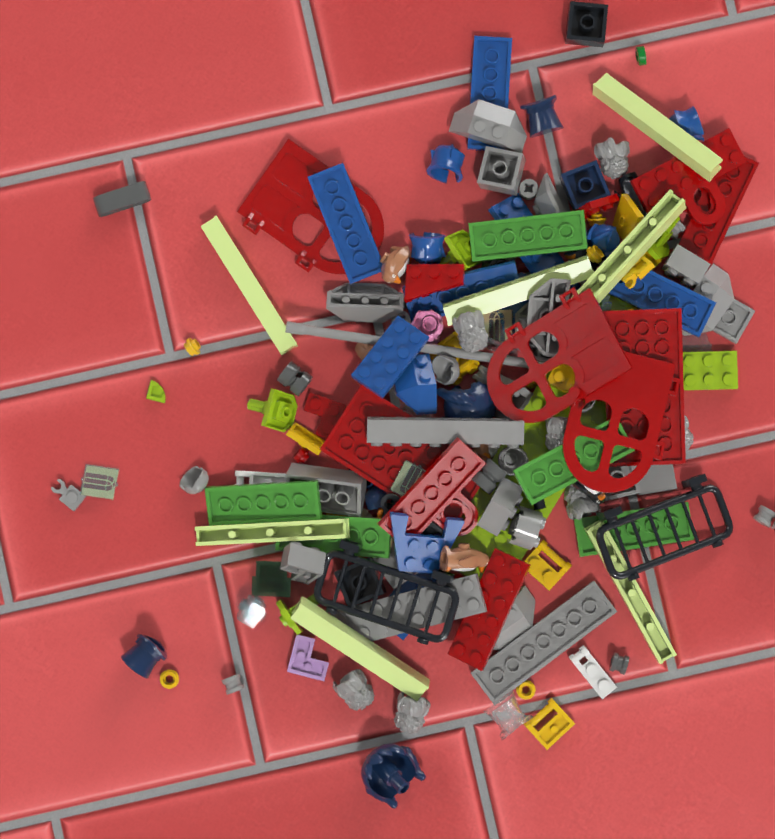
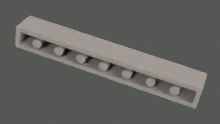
M367 417V443H371V446H382L383 443H390V446H402V443H410V446L420 447L423 443L429 444L431 447H441V444H449L450 446L457 437L465 444H468V447H480V444H488V447L498 448L502 444L507 445L509 448H519V445H524L523 420L515 421L505 418Z

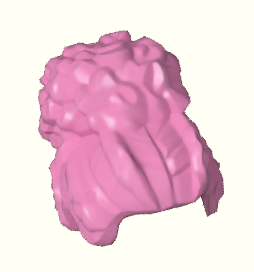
M433 310L418 311L410 324L429 336L427 343L437 345L440 341L439 335L443 330L442 316Z

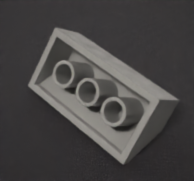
M291 463L286 473V482L318 480L321 512L354 517L362 516L367 481L365 478L350 470Z

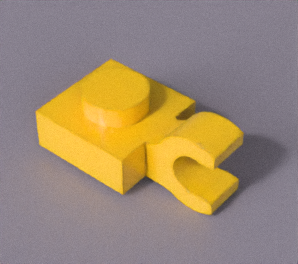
M642 256L621 281L625 283L628 289H632L636 284V279H643L655 266L650 260Z

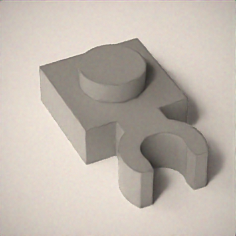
M58 479L57 481L61 484V488L57 490L51 487V490L54 493L62 494L59 500L75 512L87 496L81 495L82 492L73 485L67 488L65 482Z

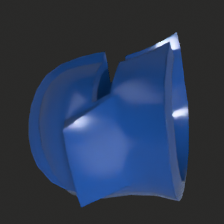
M692 106L685 111L674 110V114L669 120L696 140L704 141V137H702L704 135L703 127L695 107Z
M453 144L439 145L435 150H430L431 164L427 168V174L437 181L447 183L449 171L445 169H449L456 173V181L459 183L463 179L461 167L465 155L455 148Z
M594 224L587 231L588 247L596 245L604 254L602 260H606L611 252L620 244V237L616 227L607 224Z
M424 232L423 236H415L414 233L409 234L412 243L411 258H414L419 264H439L442 257H446L443 249V242L446 237L444 234Z

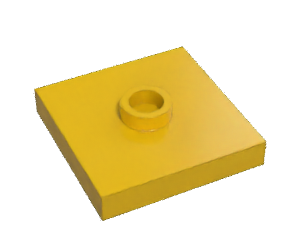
M628 194L621 195L612 224L613 227H616L619 236L624 240L644 218Z

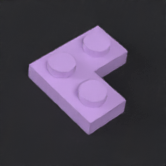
M296 635L287 672L325 681L329 662L311 658L315 643L314 638Z

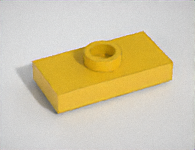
M295 422L286 434L298 442L300 446L309 449L316 455L321 453L320 448L325 441Z

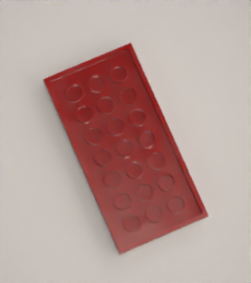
M682 308L603 311L623 351L676 364L673 377L680 379L677 396L668 395L658 442L665 443L661 461L653 459L651 465L686 464ZM671 382L670 391H674L675 382ZM605 402L606 421H608L611 417V408ZM636 409L624 411L620 423L627 437L637 440L645 439L648 430V420L645 415ZM656 446L654 455H659L660 446ZM635 450L614 461L609 467L637 466L641 459V453Z
M361 384L320 450L386 493L392 492L402 497V495L394 492L391 488L405 461L413 465H411L400 487V491L405 493V487L403 486L407 485L411 475L413 474L406 492L412 487L416 478L418 477L419 479L449 447V444H441V447H431L429 444L423 443L420 447L410 446V443H402V446H390V443H383L382 446H371V443H367V417L412 416L386 399L380 398ZM470 480L460 492L472 501L480 486L473 480ZM451 503L444 509L445 518H461L463 514L461 506L457 503Z

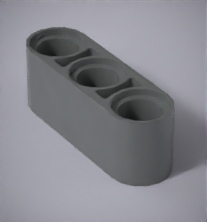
M141 181L98 195L93 198L98 216L104 217L151 201L146 182Z

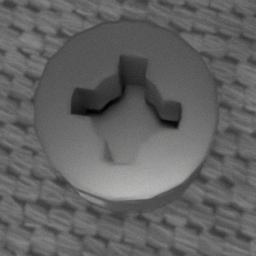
M614 652L609 671L613 672L616 670L620 674L625 675L629 656L625 655L622 657Z

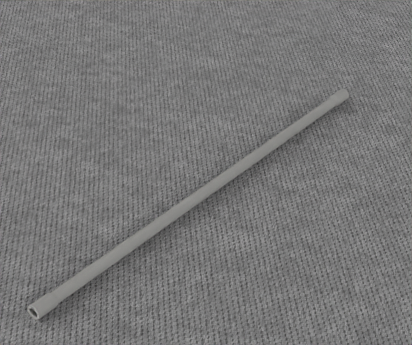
M287 321L285 333L311 335L375 345L381 337ZM426 343L420 351L489 363L494 354L481 351L471 353L466 352L462 348ZM507 355L503 362V365L529 368L525 359L521 357Z

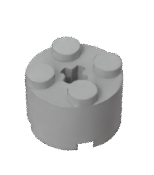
M518 506L517 509L520 511L518 514L515 513L508 531L511 539L507 538V542L529 550L533 547L537 548L540 542L538 535L540 529H543L545 526L546 518L543 517L541 512Z

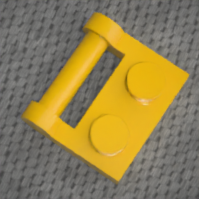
M543 539L524 561L531 564L528 572L550 591L571 568L572 564L565 562ZM541 551L561 567L558 572L538 555Z
M552 698L547 701L548 704L530 721L527 720L523 723L546 750L575 725L572 719ZM554 709L557 714L537 731L534 727Z

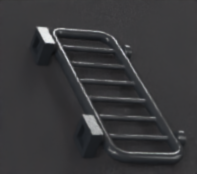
M700 474L681 481L683 488L691 487V491L619 519L617 515L623 513L621 506L598 513L599 521H607L606 524L600 526L597 530L596 541L610 576L618 580L628 578V581L640 578L638 573L712 545L713 548L724 545L722 540L727 539L732 534L733 522L720 489L711 484L702 486L701 483L708 480L705 474ZM708 492L714 494L726 526L724 532L715 533L702 494ZM697 496L712 533L711 537L701 541L698 539L685 501ZM679 503L683 506L696 542L686 547H682L668 509ZM664 509L679 548L668 554L664 551L651 515ZM645 516L649 518L662 556L650 561L634 522ZM630 522L645 563L632 567L617 528ZM612 529L615 531L628 567L627 570L622 572L616 571L604 540L605 532Z
M342 539L339 548L344 549V551L332 550L326 554L323 575L317 578L313 593L315 600L326 607V612L337 614V611L413 635L418 637L417 642L428 645L429 641L439 643L448 638L459 605V595L454 588L446 584L453 582L455 574L436 568L431 578L436 580L432 581L399 571L398 569L355 556V553L361 552L363 544L348 539ZM333 558H340L345 561L333 600L325 599L321 595V590L330 561ZM348 561L363 566L351 607L336 602ZM366 568L381 572L369 613L354 608ZM385 574L400 578L387 619L373 614ZM403 579L418 584L406 625L391 620ZM421 586L436 590L424 631L409 626ZM443 592L449 594L452 601L442 633L434 635L428 633L439 594Z

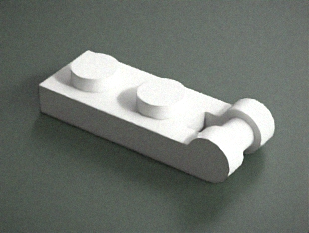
M235 470L236 484L234 485L244 484V477H250L249 484L286 482L285 473Z
M584 645L579 648L576 654L569 656V659L601 699H604L617 688ZM585 656L588 661L582 665L579 660Z

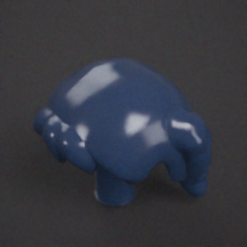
M473 382L470 389L464 390L460 386H455L452 390L437 389V395L444 399V417L440 418H493L496 413V406L490 397L488 386L482 382Z
M392 743L383 744L375 748L366 757L361 767V778L367 794L381 802L387 803L391 808L398 806L394 796L397 793H405L410 786L409 782L414 777L421 781L426 778L411 748Z

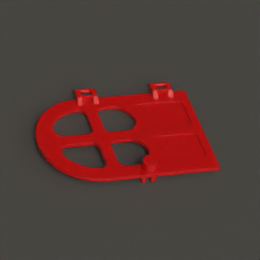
M288 139L237 212L246 218L242 226L254 235H257L260 229H262L299 255L295 264L308 273L314 266L327 273L346 274L342 262H331L320 256V250L331 235L321 210L313 203L314 192L308 180V176L330 167ZM352 184L359 203L365 207L371 218V234L379 252L384 238V221L381 211L368 194ZM302 214H309L324 225V229L311 246L303 245L293 235L294 221ZM250 221L257 226L255 230L248 226ZM301 260H306L310 265L306 267L301 263Z
M575 287L559 296L563 305L524 329L518 321L504 330L508 339L496 349L490 360L487 371V386L493 403L508 418L515 421L523 420L524 423L545 421L633 369L591 288L578 295ZM572 293L574 296L566 301L565 297ZM517 327L519 331L511 334L510 331ZM548 332L558 340L559 350L553 358L543 364H539L529 346V341L539 333ZM518 348L529 367V371L512 383L505 385L500 378L502 364L507 355L513 349ZM567 364L575 373V384L569 389L567 394L562 397H556L546 379V375L556 367ZM536 382L546 400V405L542 409L535 411L518 409L512 402L513 394L528 384Z
M624 351L633 369L589 394L588 397L581 399L580 402L571 405L563 437V456L569 471L581 484L598 492H620L637 484L647 474L653 459L661 461L665 443L658 442L667 399L668 395L677 396L680 379L673 377L676 364ZM671 382H675L674 391H670ZM601 400L610 406L611 417L607 430L602 431L581 424L582 410L587 403ZM636 409L645 415L648 420V430L645 439L637 440L618 433L620 419L624 411ZM578 436L603 442L602 455L596 471H587L580 464L575 452V439ZM616 445L635 449L641 453V459L636 468L622 478H614L608 471L613 449ZM656 446H660L659 455H654Z

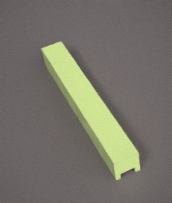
M608 73L604 74L593 84V95L707 181L710 182L721 170L722 167L719 165L723 161L721 157Z
M670 189L577 290L578 295L591 288L599 304L686 209L685 200L677 197Z
M214 216L213 219L203 224L201 228L276 348L283 355L294 347H298L291 333H285L286 325L217 216Z
M586 255L444 303L442 305L447 325H453V317L457 318L460 314L468 311L475 312V310H480L484 315L528 300L534 291L551 278L571 280L570 285L587 280L594 273L589 258Z
M349 518L195 527L196 546L350 538Z
M598 520L584 528L605 566L596 541L597 530L605 523ZM605 532L604 540L616 571L622 572L627 570L626 561L610 532ZM610 576L656 661L662 664L665 660L675 657L677 654L637 581H628V578L618 580Z
M302 596L292 610L293 615L290 619L414 700L418 701L426 689L428 690L429 678Z

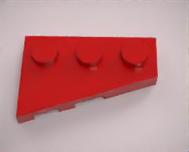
M407 264L405 303L419 297H427L429 294L438 291L443 292L464 285V264Z

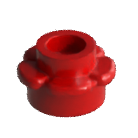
M301 447L295 453L293 459L297 461L296 463L301 462L303 464L310 457L308 454L309 449L306 450L304 447Z

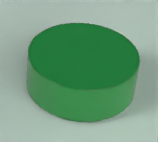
M644 46L636 47L637 64L639 66L646 65Z

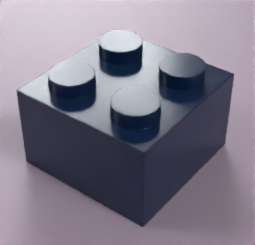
M597 160L562 173L559 177L572 211L590 201L611 195Z

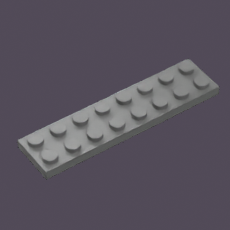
M478 574L454 579L450 584H446L454 588L459 595V605L454 620L487 612ZM428 587L421 588L409 625L410 627L416 629L425 628L436 590ZM416 590L398 595L391 618L392 621L406 625ZM440 592L430 626L445 623L452 601L449 594ZM394 595L378 599L373 614L387 619ZM372 601L355 605L354 608L369 613ZM337 611V614H331L370 641L403 633Z
M592 581L529 630L489 658L484 671L475 669L471 674L492 703L495 704L617 611L596 582Z

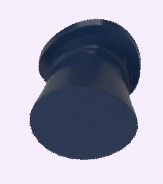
M556 95L520 106V109L526 110L528 114L530 138L564 128L554 109V103L557 100Z
M138 634L137 644L121 655V658L134 672L148 679L157 661H160V659L164 661L167 658V652L164 646L156 639Z

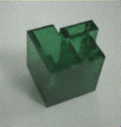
M256 561V576H252V596L291 597V578H288L287 571L280 570L281 562Z

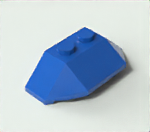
M419 352L394 384L396 396L407 406L414 409L413 411L417 415L436 414L437 384L429 353Z

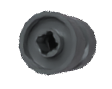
M291 361L279 375L277 381L285 387L290 386V391L299 397L313 377L306 371L301 372L300 367Z
M487 458L482 470L471 480L490 495L497 487L496 482H501L507 473L491 459Z

